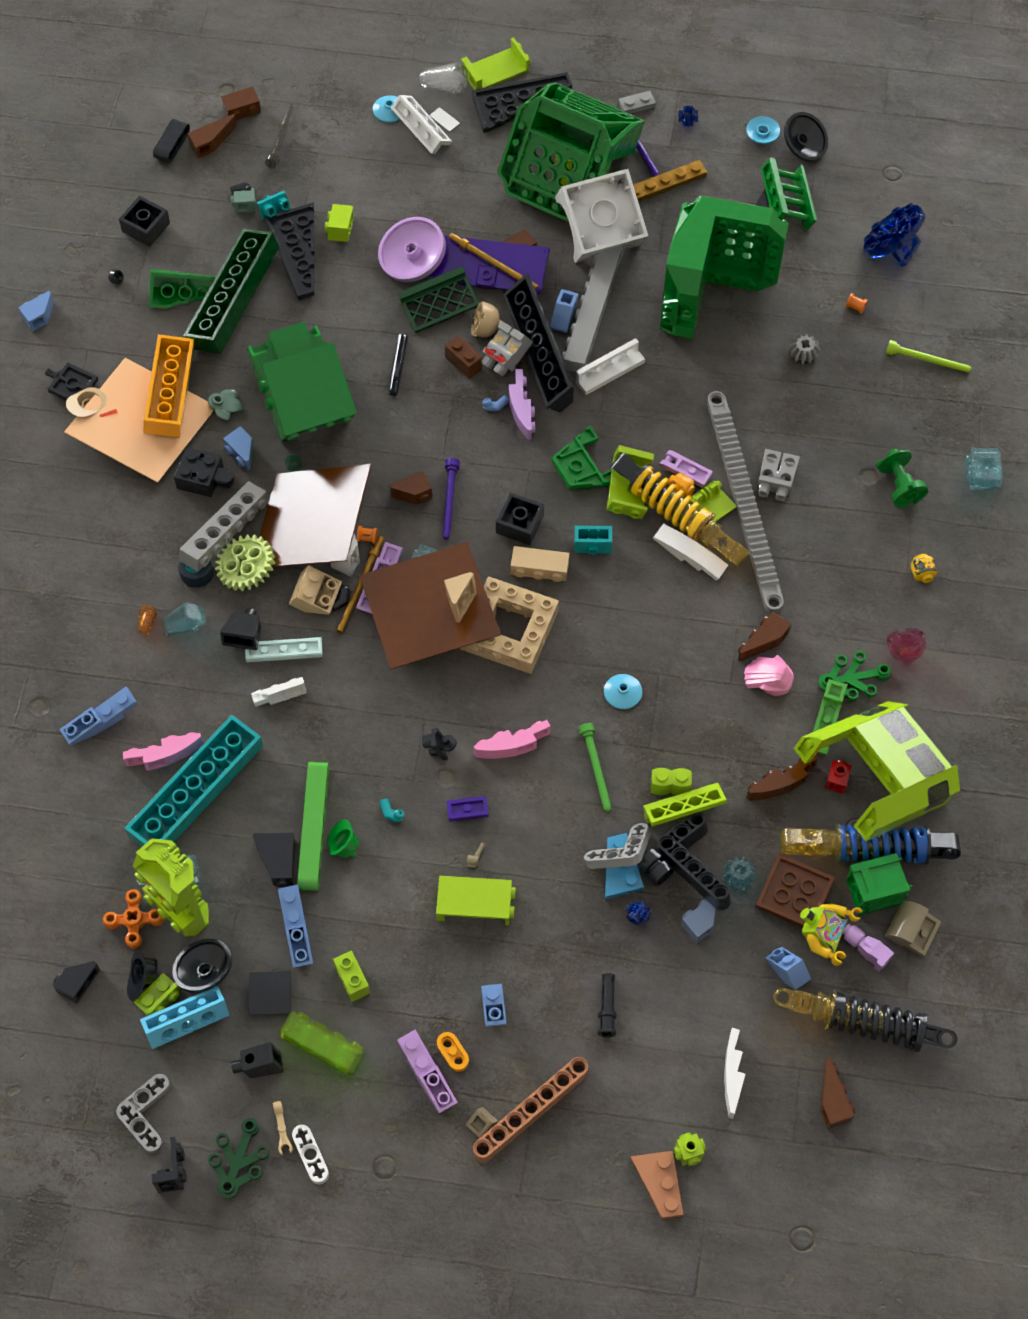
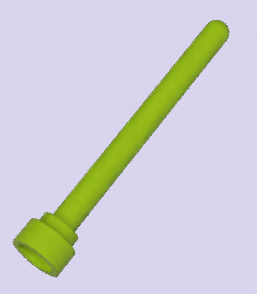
M890 340L886 354L893 356V354L897 355L898 353L967 373L971 371L969 365L900 347V344H896V341Z

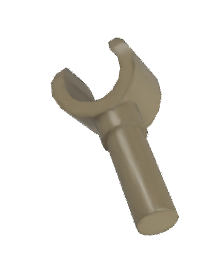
M484 843L480 844L475 852V856L468 855L467 867L476 868L478 866L480 854L485 847Z

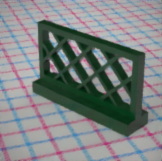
M463 266L398 293L401 306H403L415 333L475 309L479 304L466 277ZM465 282L466 288L464 291L455 289L458 283ZM444 289L451 291L448 298L440 296V292ZM454 292L462 295L460 302L451 300ZM467 296L472 298L474 303L466 305L463 304V300ZM425 297H434L432 305L423 302ZM437 299L446 302L444 309L435 306ZM411 303L418 304L416 312L408 310L407 305ZM448 304L457 305L456 311H447ZM421 306L430 308L427 316L419 313ZM433 310L441 312V316L437 319L430 317ZM416 317L426 319L424 324L416 327Z

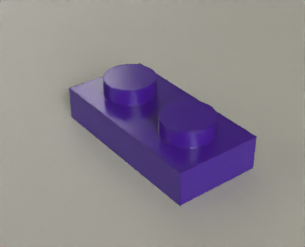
M486 796L447 801L449 822L488 817Z

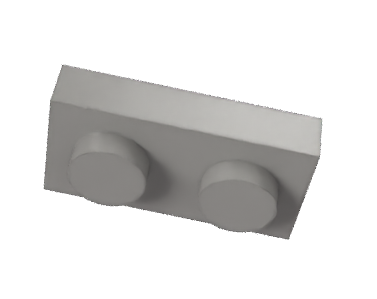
M651 91L619 98L618 101L621 110L628 114L655 108L656 106Z

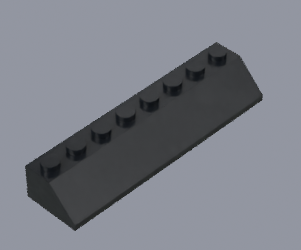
M525 274L503 294L516 330L533 342L525 354L546 408L562 412L573 403L574 387L529 274Z

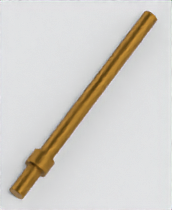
M453 233L449 235L448 239L458 244L459 248L464 251L468 250L515 280L519 281L523 277L521 274L471 245V242L467 239H461ZM532 282L535 291H537L539 285Z
M378 536L374 547H371L368 553L369 558L362 574L372 570L377 557L379 558L381 554L380 549L385 541L384 537ZM361 578L358 580L336 629V632L339 634H343L363 590Z

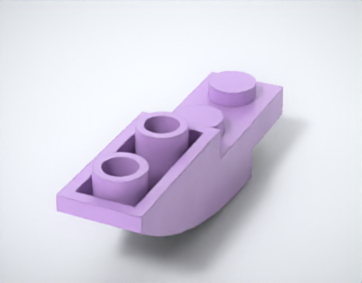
M516 369V384H509L510 408L518 428L528 440H531L532 433H535V422H531V417H535V407L531 406V399H527V391H523V387H527L526 376H523V369Z
M416 1029L397 1039L407 1058V1062L438 1113L458 1103Z

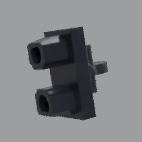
M432 728L431 734L422 736V746L428 748L431 756L439 755L442 760H448L446 752L454 750L457 745V740L454 736H443L438 728Z

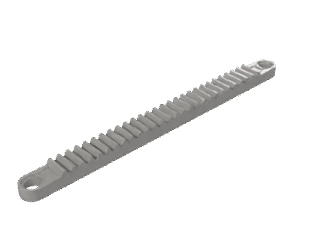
M714 391L708 396L707 406L734 502L737 505L736 509L763 605L767 612L779 613L782 610L784 600L779 586V579H777V572H775V566L773 565L770 547H768V540H766V534L764 533L761 516L759 515V509H757V503L755 502L750 478L748 477V471L746 470L743 453H741L731 411H729L725 395L722 392ZM718 398L721 400V403L714 404L711 400ZM776 600L779 605L772 607L769 605V601Z

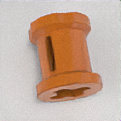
M851 293L845 308L850 307L859 311V314H863L868 299L863 300L856 297L854 293Z
M359 525L356 536L357 542L367 541L375 544L378 528L368 529Z

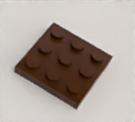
M779 853L757 901L756 908L803 928L805 921L800 918L801 912L805 908L811 909L824 904L835 877Z

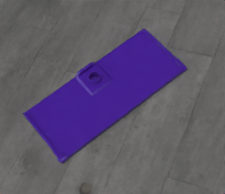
M444 235L446 241L444 257L440 265L430 274V279H433L463 266L471 286L491 290H508L518 282L468 250L464 251L459 248V245L448 239L449 236ZM465 238L471 242V245L522 276L529 274L531 281L539 285L536 293L542 294L550 252L549 247ZM464 281L461 282V283H458V284H461V285H466Z

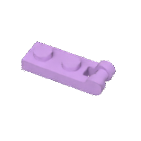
M672 450L666 453V458L659 464V467L664 471H670L674 474H685L694 480L695 485L701 488L705 487L713 474V471Z

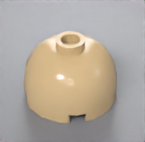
M483 301L478 304L473 316L475 322L474 325H471V335L487 338L500 329L497 326L502 320L499 319L500 314L495 306Z

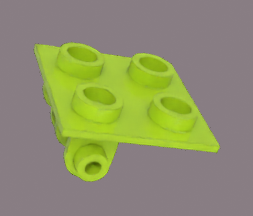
M713 481L691 496L692 500L689 504L690 507L694 502L700 504L695 512L696 514L702 508H706L713 514L708 523L709 526L737 507L720 489L722 487L720 481Z

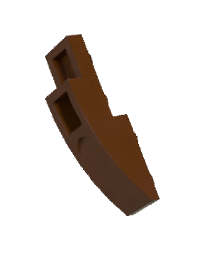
M815 755L806 764L800 758L796 765L788 766L783 773L779 768L773 772L772 770L768 771L758 783L755 781L748 787L746 798L749 801L770 799L798 788L807 782L809 775L807 772L816 766L818 756Z

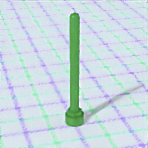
M585 723L578 727L579 733L586 740L604 811L610 812L612 808L593 740L595 733L593 723Z

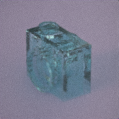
M970 448L969 454L965 456V466H968L966 481L969 482L970 489L999 490L1003 481L1000 448Z

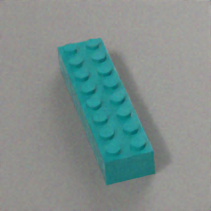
M231 715L124 828L128 838L140 847L144 846L151 839L172 840L175 842L262 749L263 742L261 736Z

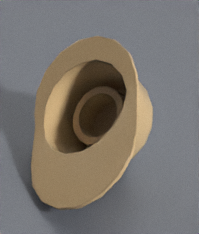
M94 387L86 388L71 395L66 401V408L75 416L87 417L100 411L106 405V395L100 389ZM95 394L100 397L101 404L98 409H84Z

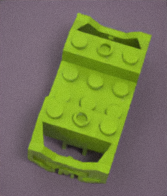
M151 839L136 852L137 855L133 863L134 877L141 884L146 883L142 888L145 894L143 898L150 906L154 904L158 908L156 911L164 920L168 918L172 922L170 926L175 932H181L184 936H193L195 938L209 925L208 904L200 897L202 893L196 884L193 887L191 886L194 884L193 861L189 857L187 858L185 854L181 856L180 849L172 840Z

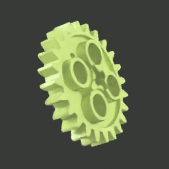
M247 534L245 539H243L242 536H239V541L233 538V544L226 543L228 548H221L223 554L217 555L219 560L215 561L218 566L215 570L223 585L226 584L229 589L232 587L236 591L240 588L241 591H244L245 587L251 590V585L254 584L258 587L259 581L264 583V576L269 577L267 572L273 571L271 565L275 564L273 560L275 555L269 543L264 541L262 537L257 538L256 535H253L250 538Z

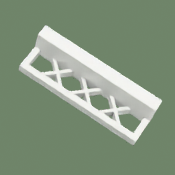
M399 95L391 109L431 154H435L441 145L451 144L452 140L412 96Z
M635 338L577 370L576 384L582 392L588 395L644 364L645 358L638 351V340Z

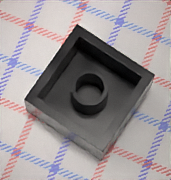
M138 196L119 218L123 233L149 247L170 224L166 209L141 196Z
M510 492L496 520V534L531 545L544 517V504Z

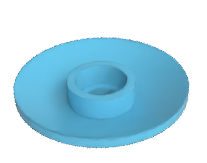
M384 96L379 98L373 105L374 116L385 123L399 121L400 118L391 109L398 97Z
M759 116L748 122L746 133L752 141L768 144L779 137L780 127L774 119Z
M619 674L611 677L606 682L604 696L612 707L626 710L633 708L640 702L642 687L633 676ZM625 687L627 690L622 691L620 688Z

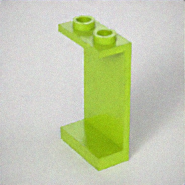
M513 37L511 38V48L475 63H471L467 56L462 58L461 71L473 89L478 90L492 87L529 72L531 61L528 54L523 52L521 44L517 43Z
M619 445L614 453L613 463L623 452L639 467L643 468L646 464L653 462L654 454ZM612 469L607 510L615 514H624L635 519H642L648 507L644 506L641 496L637 497L628 492L631 482Z
M439 876L436 920L445 921V916L505 919V925H509L510 918L514 919V906H511V899L515 900L516 887H512V880Z

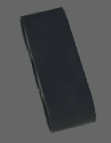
M172 119L155 145L153 157L171 163L186 140L187 133L190 131V125Z

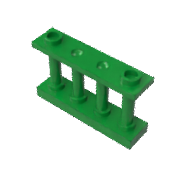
M769 158L760 168L769 207L777 212V217L780 220H783L785 217L802 220L804 229L808 231L817 221L804 166L800 165L794 173L777 168L775 159ZM780 177L792 179L793 185L782 183ZM783 190L796 193L797 199L784 196ZM786 204L798 206L800 212L788 210Z

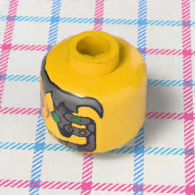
M927 554L917 555L911 562V570L914 579L917 581L929 583L938 573L934 559Z

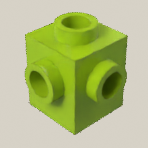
M685 1133L679 1136L673 1148L677 1160L681 1161L682 1166H693L700 1163L703 1159L704 1151H706L704 1141L698 1138L697 1133L693 1135ZM693 1145L694 1149L690 1150L687 1147Z

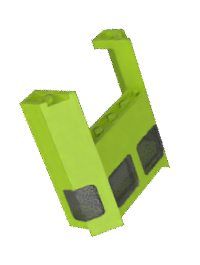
M887 701L801 737L793 748L806 764L814 758L820 749L847 738L891 795L873 802L855 823L854 827L865 841L946 805L951 797L960 791L958 766L952 767L907 712L905 708L909 704Z

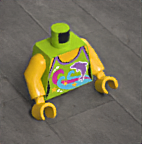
M822 904L811 909L805 908L800 914V918L805 921L802 934L807 939L811 951L826 959L831 958V962L835 966L841 965L843 962L838 960L837 957L844 959L846 955L842 951H837L836 953L835 951L848 920L845 916H849L851 921L856 922L861 918L855 917L853 912L861 913L862 909L856 907L852 910H847V907L835 904Z

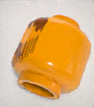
M678 473L675 476L672 475L669 478L668 485L675 484L677 486L673 493L674 495L679 490H683L684 495L681 500H684L687 496H692L695 491L693 479L683 473Z

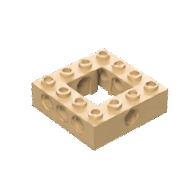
M488 576L484 589L494 616H496L498 606L506 609L507 612L512 611L531 619L521 642L500 635L460 649L532 674L558 614L559 600Z

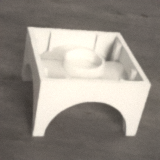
M628 169L562 186L555 196L557 204L560 203L570 223L574 241L573 258L575 263L582 262L592 255L612 248L626 245L640 246L648 237Z

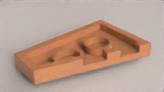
M673 1151L631 1156L630 1159L650 1194V1198L661 1219L682 1217L683 1209Z

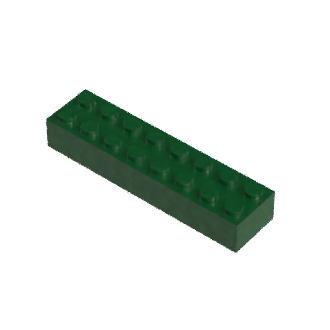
M242 229L183 335L184 338L194 339V350L218 354L223 352L280 247L273 232Z

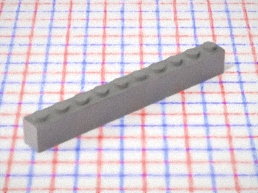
M625 246L595 254L593 261L595 266L590 269V281H586L584 288L586 293L581 296V308L577 309L575 315L576 323H572L570 333H572V336L567 338V351H563L562 359L568 371L576 372L588 364Z

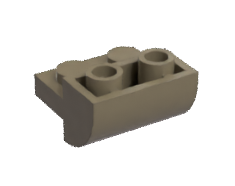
M903 901L885 937L898 946H905L920 957H923L941 921L929 914L928 908L915 902Z

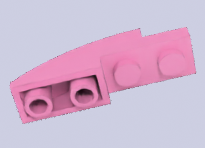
M547 720L543 722L538 721L526 730L521 729L517 731L513 736L509 730L497 732L492 738L477 742L474 746V755L477 758L498 759L517 756L537 749V740L550 734V724Z
M191 732L183 736L171 735L161 739L162 746L152 745L144 749L132 748L124 751L123 760L126 767L144 764L146 771L162 768L186 758L203 745L201 734Z

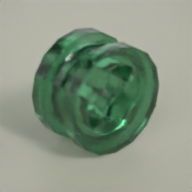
M290 455L286 458L285 466L288 472L301 471L302 463L297 455ZM294 462L297 463L296 466H295V465H294V466H291V465H290V463H293V464H294Z

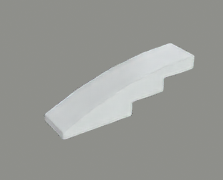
M665 524L660 527L653 537L655 541L681 562L685 560L698 571L702 569L714 580H718L728 566L711 551Z
M732 1028L730 1032L724 1070L725 1099L728 1117L731 1119L734 1117L745 1078L744 1073L738 1072L743 1052L735 1050L740 1030Z

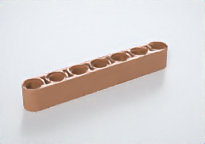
M582 1057L572 1059L480 1137L473 1146L474 1158L480 1163H486L581 1083L588 1074L587 1061ZM579 1065L584 1068V1071L577 1073L573 1068ZM560 1079H566L568 1085L560 1086L557 1082ZM549 1092L553 1097L550 1100H545L541 1095ZM528 1106H534L537 1111L530 1114L525 1109ZM514 1119L521 1122L518 1127H512L509 1123ZM497 1133H502L505 1138L502 1141H496L493 1136ZM480 1147H486L489 1152L485 1155H480L477 1150Z

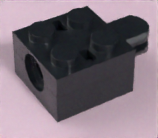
M186 447L174 475L177 489L212 497L216 485L230 488L234 484V475L232 470L224 469L220 455Z

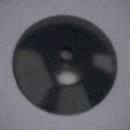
M797 112L787 119L784 125V138L791 152L805 161H815L821 158L828 148V135L820 120L807 112Z
M202 939L188 945L180 952L174 962L172 974L175 982L184 991L192 993L204 992L214 988L226 978L231 969V951L225 943L217 939Z

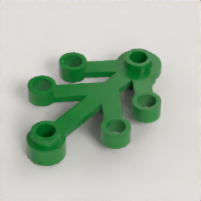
M857 651L845 675L837 677L841 668L845 667L848 661L845 655H838L834 667L829 674L820 676L818 685L825 692L827 686L825 680L830 679L840 683H847L854 687L849 690L846 689L844 695L851 702L856 701L859 693L856 689L865 693L867 697L873 698L877 693L876 686L872 684L867 686L859 680L876 677L880 681H886L891 675V668L887 664H880L876 669L855 673L860 664L864 663L866 659V654L863 651ZM842 659L844 663H840L838 660ZM868 689H872L874 693H869ZM854 693L856 696L851 697L849 694Z

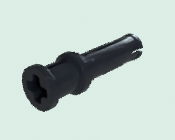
M612 973L602 974V1008L598 1013V1018L600 1019L598 1035L601 1037L616 1036V1030H614V1020L617 1018V1014L614 1011L615 975Z

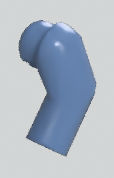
M503 395L496 402L490 398H485L482 404L486 411H500L510 401L507 396Z

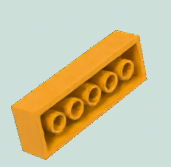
M158 334L143 420V433L180 438L194 354V339Z

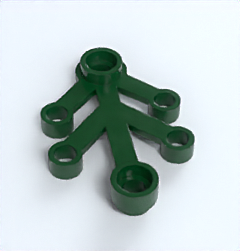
M248 1118L242 1123L243 1135L235 1155L229 1145V1138L225 1133H220L216 1137V1143L222 1148L231 1167L227 1176L221 1165L222 1159L219 1154H211L208 1158L210 1166L215 1169L220 1180L217 1185V1191L222 1198L231 1199L235 1197L239 1187L252 1180H259L262 1177L261 1168L252 1166L249 1169V1173L237 1178L239 1170L269 1157L268 1148L261 1145L256 1149V1152L244 1158L251 1137L259 1132L258 1122L253 1118ZM252 1123L254 1127L250 1130L246 1129L247 1124ZM225 1137L226 1142L223 1144L219 1143V1139ZM262 1149L267 1151L264 1156L259 1155ZM213 1158H219L218 1163H211ZM258 1170L259 1174L252 1176V1171ZM226 1184H231L230 1190H224Z

